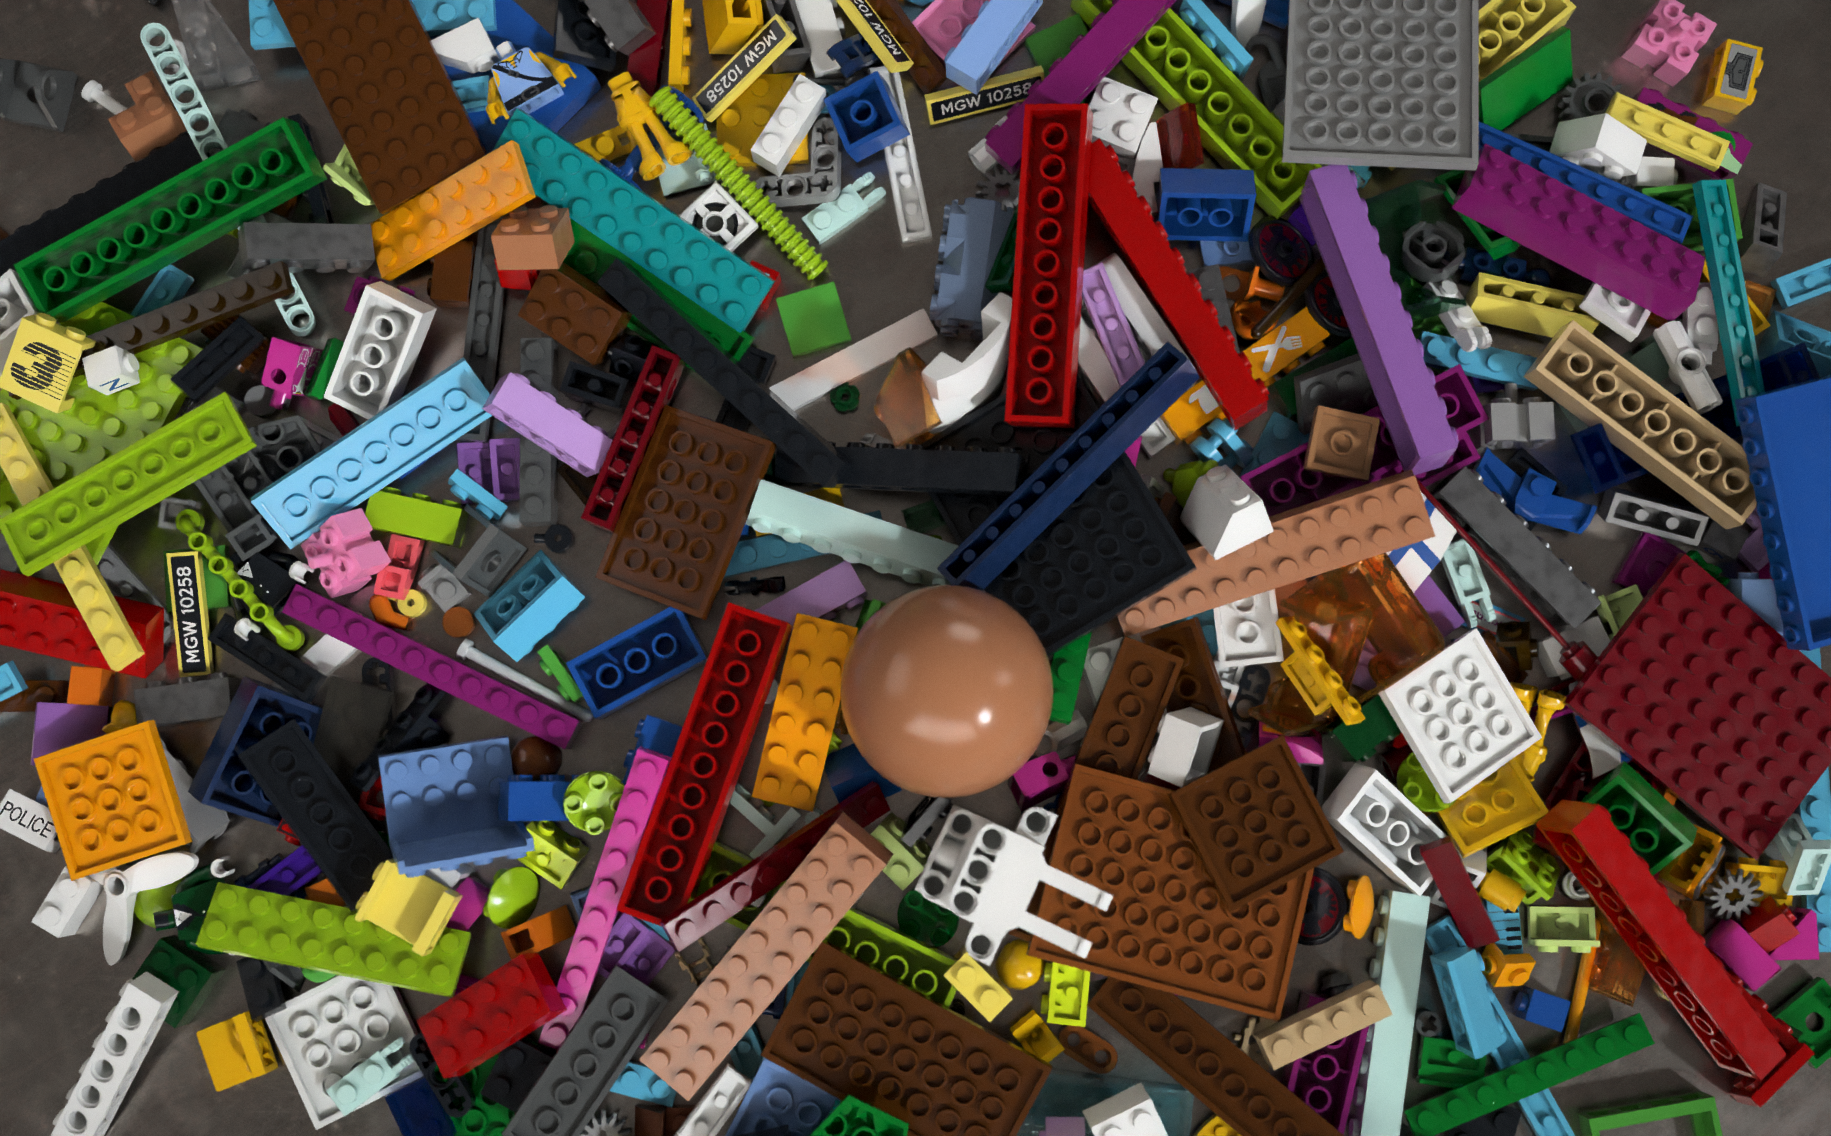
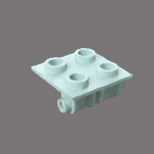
M706 123L703 128L705 131L708 130ZM676 132L670 134L676 141L682 142V136L678 137L675 134ZM661 146L657 149V153L666 165L665 171L658 176L664 197L722 180H717L715 178L716 174L708 171L710 167L702 164V158H697L694 150L692 151V156L687 161L671 166L667 162Z

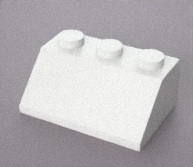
M1226 464L1214 467L1205 475L1197 478L1180 516L1182 524L1215 560L1274 532L1262 499Z

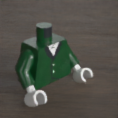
M229 856L216 859L213 863L192 871L177 885L176 894L171 896L173 909L153 913L156 932L177 927L179 940H184L185 945L190 949L208 955H235L199 948L196 945L218 882L225 883L224 877L235 872V869L226 871L223 868V862L230 859Z

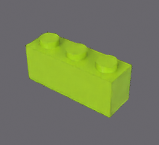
M386 486L382 488V491H378L369 497L365 515L374 530L460 549L469 513L460 509L461 503L443 499L442 504L430 502V496L413 493L412 498L401 495V490Z

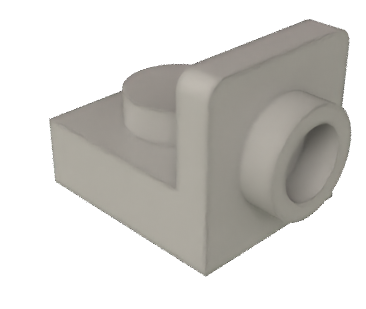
M433 564L421 574L423 578L417 583L429 593L444 613L453 607H457L471 595V592L441 564L438 566Z

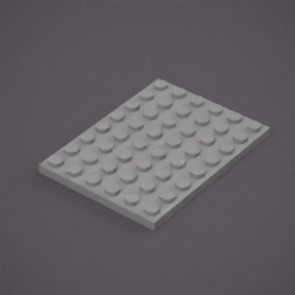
M1289 0L1282 162L1476 171L1479 164V0Z

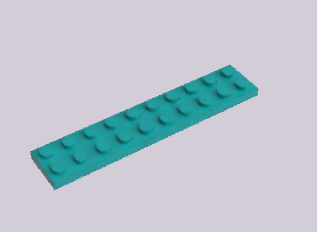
M516 108L492 151L511 140L519 144L535 195L550 205L557 206V208H568L572 220L739 333L747 328L775 283V280L630 182L618 176L605 165L522 109Z

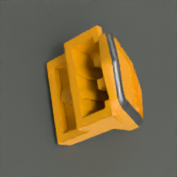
M1693 824L1697 828L1694 844L1660 870L1658 881L1682 893L1684 896L1696 900L1708 888L1706 887L1707 882H1713V876L1717 873L1723 860L1725 846L1720 843L1723 839L1721 836Z

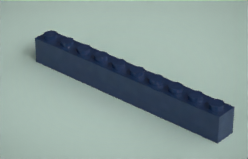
M1167 341L936 569L952 585L966 586L981 591L985 589L1200 378L1189 358Z

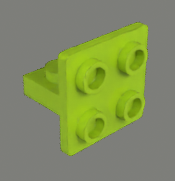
M1520 830L1508 836L1503 842L1487 853V868L1491 872L1495 868L1522 884L1520 887L1527 891L1522 902L1527 907L1540 897H1543L1546 901L1553 897L1560 867L1552 855L1544 853L1532 841V836L1529 833Z

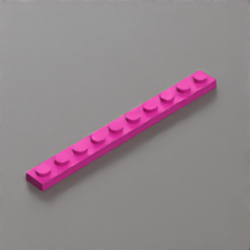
M641 746L637 749L556 988L567 1010L544 1024L538 1043L558 1050L585 1009L618 913L616 909L671 758L669 756Z

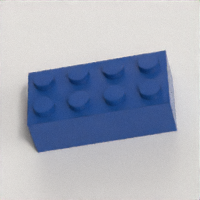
M669 607L568 661L566 665L594 718L601 720L705 664L709 655L687 614Z

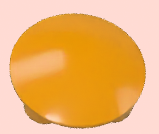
M1366 875L1361 876L1357 881L1350 880L1347 886V898L1351 899L1350 910L1344 915L1343 928L1345 931L1351 932L1356 939H1361L1364 936L1374 912V892L1370 878Z

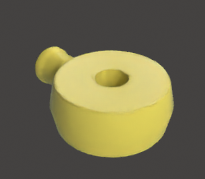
M409 589L405 600L388 597L389 600L397 602L399 611L403 615L409 616V618L420 616L427 608V599L423 592L418 589ZM414 600V605L410 606V602Z

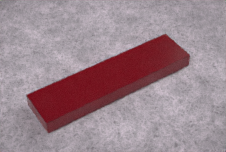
M1447 836L1419 846L1420 853L1466 945L1476 949L1500 941L1499 934L1451 837Z

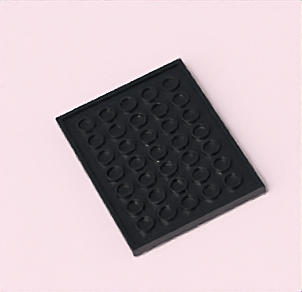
M1077 374L1074 428L1011 426L1005 422L1006 393L920 445L925 446L924 450H936L937 445L953 446L955 451H966L968 446L983 447L985 452H997L999 447L1016 449V453L1025 458L1024 483L1099 408ZM1124 451L984 590L1013 607L1029 623L1040 639L1047 657L1197 570ZM928 492L959 546L1010 497Z

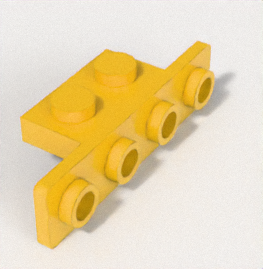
M1294 616L1279 618L1275 623L1295 651L1280 665L1315 716L1321 715L1333 706L1347 726L1358 724L1365 720L1359 702L1346 691L1342 685L1343 681L1340 675L1330 668L1324 659L1325 655L1321 648L1315 645L1307 635L1305 625Z

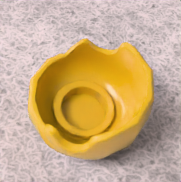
M125 700L118 701L112 710L111 723L103 726L102 731L109 734L136 725L135 704Z
M1018 939L1007 943L1002 948L995 963L999 980L1008 988L1023 990L1031 987L1039 981L1044 972V959L1026 955L1029 945L1028 941Z

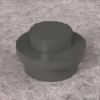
M1345 972L1331 974L1322 978V993L1330 994V998L1353 987L1352 980L1348 979Z

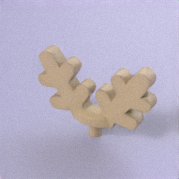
M1248 1016L1247 1027H1243L1241 1034H1234L1233 1040L1239 1041V1048L1269 1071V1066L1264 1061L1262 1053L1255 1052L1260 1050L1256 1042L1248 1044L1249 1037L1253 1036L1254 1033L1278 1021L1258 1016V1021L1256 1022L1255 1017Z

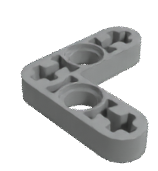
M820 118L813 125L811 172L780 175V177L765 176L756 180V187L764 190L762 194L766 192L767 188H771L772 191H769L767 194L770 197L769 201L771 204L775 202L776 207L829 203L839 196L841 190L842 141L832 118ZM826 129H831V131L828 133L829 144H826L825 139L823 137V134L826 133ZM831 154L834 156L833 161L829 165L822 166L819 164V159L823 155ZM825 183H829L830 186H827L826 191L823 192L821 188H824ZM795 184L804 185L803 191L800 194L793 196L788 193L791 186Z

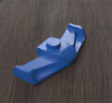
M1486 447L1482 450L1481 458L1478 459L1473 470L1481 475L1484 480L1483 484L1491 492L1495 491L1506 501L1505 506L1513 514L1520 515L1526 522L1533 521L1577 534H1582L1589 526L1598 506L1552 495L1557 482L1531 468L1524 471L1521 478L1491 452V449Z

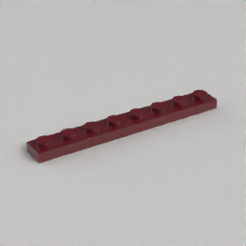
M873 781L660 921L674 949L680 952L787 880L843 812L864 828L890 811V807L879 784Z

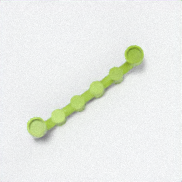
M191 509L181 511L175 520L177 529L189 537L188 545L191 549L202 552L209 560V570L214 574L223 576L229 583L230 594L233 597L243 599L249 606L250 617L254 621L262 622L276 636L277 644L284 650L295 651L302 647L305 641L303 631L292 625L282 626L274 617L273 608L261 602L254 593L253 585L249 581L242 580L233 569V562L229 558L221 556L213 546L212 537L201 532L205 525L204 517L199 512Z

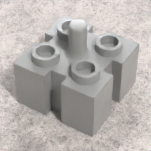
M1507 383L1504 385L1505 398H1495L1491 400L1490 404L1483 405L1489 420L1473 427V444L1477 451H1482L1486 447L1491 450H1517L1520 447L1525 450L1537 449L1543 446V443L1556 439L1554 403L1542 402L1541 397H1529L1522 399L1523 403L1518 404L1517 384Z

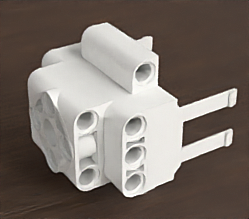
M953 804L914 890L920 892L926 899L972 922L966 939V950L972 958L990 966L1006 932L1017 927L1086 958L1092 942L1026 912L1039 880L1104 911H1107L1113 895L1046 864L1042 852L1058 815L1043 808L1029 807L1023 811L1013 831L970 810Z

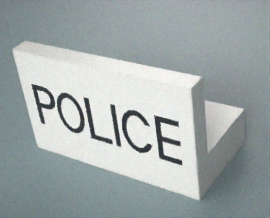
M9 789L0 803V829L44 851L56 854L61 845L58 840L54 839L57 833L49 808Z

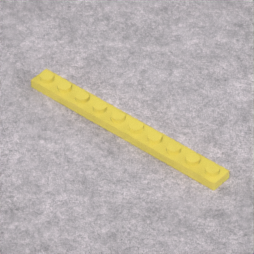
M1 402L0 466L20 503L24 506L54 489L10 407ZM86 545L53 562L111 670L119 672L145 653Z

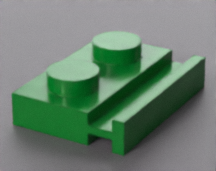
M337 338L327 339L304 396L314 400L323 399L344 341Z
M1421 1035L1417 1065L1419 1068L1416 1082L1458 1088L1484 1077L1487 1054L1482 1058L1474 1059L1457 1050L1454 1039Z

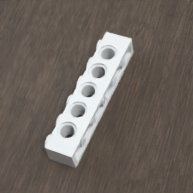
M148 972L143 973L136 979H129L122 986L119 992L121 999L118 1005L114 1006L107 1015L105 1021L108 1024L105 1030L93 1042L92 1048L95 1050L92 1056L81 1066L79 1070L81 1077L67 1093L66 1099L68 1102L65 1108L53 1120L55 1128L50 1136L105 1135L179 991Z

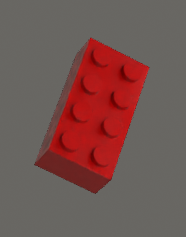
M522 953L416 1021L445 1079L466 1074L567 1009L539 953Z

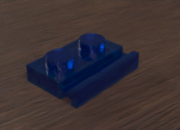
M425 1077L385 1097L403 1136H454L457 1133L450 1115L443 1109Z

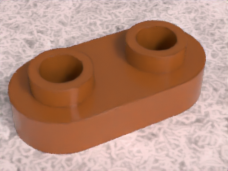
M1065 1025L1059 1031L1058 1040L1065 1048L1063 1053L1098 1074L1109 1073L1115 1068L1118 1060L1117 1052L1113 1045L1085 1027ZM1073 1033L1079 1036V1041L1074 1045L1068 1043V1036ZM1103 1050L1106 1052V1058L1103 1061L1095 1059L1097 1051Z

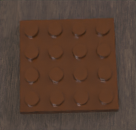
M1283 735L1168 794L1228 912L1240 908L1344 852Z

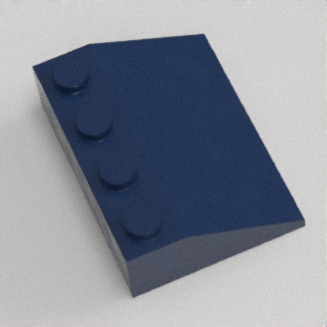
M244 676L188 792L202 804L278 827L282 817L239 760L238 755L292 719H295L322 756L341 715L312 702H305L299 697L272 685Z

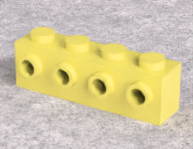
M1482 272L1478 273L1466 294V302L1473 310L1479 322L1553 338L1561 327L1572 320L1591 334L1600 323L1599 320L1579 307L1585 297L1584 295Z

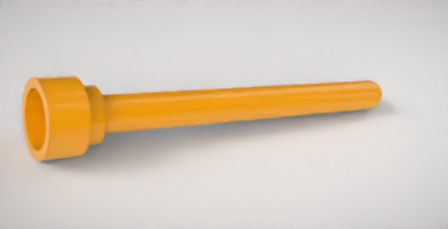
M1595 918L1596 940H1599L1602 924L1599 919ZM1591 947V953H1582L1563 1043L1578 1038L1597 947Z

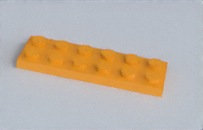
M513 140L505 143L370 223L374 254L381 278L387 281L393 280L535 198L536 195L519 144Z
M797 612L753 788V798L813 812L841 700L840 686L843 666L851 644L857 635L858 627Z

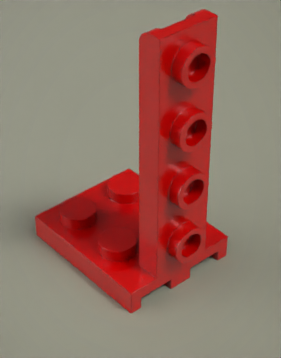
M1706 947L1711 954H1713L1720 960V958L1711 949ZM1723 968L1728 977L1742 988V995L1746 1001L1760 1012V1019L1764 1025L1778 1036L1780 1040L1778 1043L1787 1054L1761 1081L1742 1074L1733 1081L1734 1087L1728 1093L1738 1103L1761 1108L1815 1053L1805 1043H1799L1791 1035L1793 1030L1786 1022L1780 1018L1775 1019L1767 1011L1769 1006L1756 994L1751 995L1743 987L1745 983L1738 975L1731 970L1726 971Z

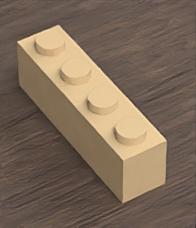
M1367 980L1254 1033L1253 1036L1266 1064L1273 1070H1276L1393 1014L1379 984Z

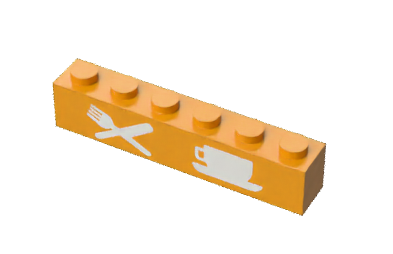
M1307 306L1243 351L1252 365V368H1250L1254 380L1260 378L1266 388H1269L1276 382L1274 376L1281 371H1284L1287 375L1301 365L1298 359L1308 353L1312 357L1326 347L1323 342L1329 337L1330 333L1314 320ZM1202 380L1182 394L1160 418L1176 438L1174 440L1175 444L1179 445L1184 440L1187 444L1192 443L1198 436L1203 434L1200 431L1201 428L1208 423L1211 424L1216 418L1223 420L1226 416Z

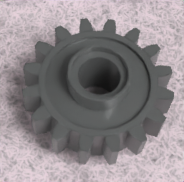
M1597 72L1592 79L1589 73H1585L1580 80L1578 78L1573 79L1569 86L1561 93L1564 98L1557 105L1562 108V112L1558 115L1559 118L1568 121L1606 113L1613 95L1621 89L1622 85H1611L1613 80L1611 76L1605 81L1602 80L1600 72ZM1588 103L1592 104L1596 111L1592 110Z

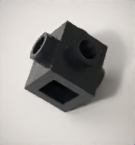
M624 333L619 341L613 342L609 348L607 358L611 360L609 373L637 383L652 345L659 347V345L643 340L637 335Z

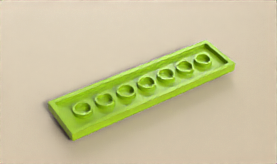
M223 392L1 518L0 530L21 573L29 577L257 445L233 400L226 392Z
M218 882L196 945L199 948L452 998L457 988L472 935L467 931L445 927L433 951L428 955L421 956L412 951L414 945L369 920L361 922L355 920L354 918L358 910L351 912L346 907Z

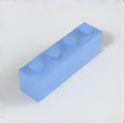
M1043 0L985 1L978 12V18L974 24L966 26L960 43L956 48L952 47L946 54L944 59L946 77L977 95L1041 7Z

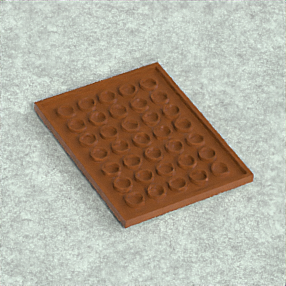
M1073 764L1048 865L1113 895L1107 911H1104L1044 882L1036 916L1092 942L1086 958H1083L1031 933L1026 955L1280 1022L1314 868L1240 908L1228 912L1168 796L1174 790Z

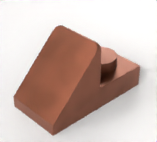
M635 1105V1136H674L696 1105H673V1107L664 1105Z

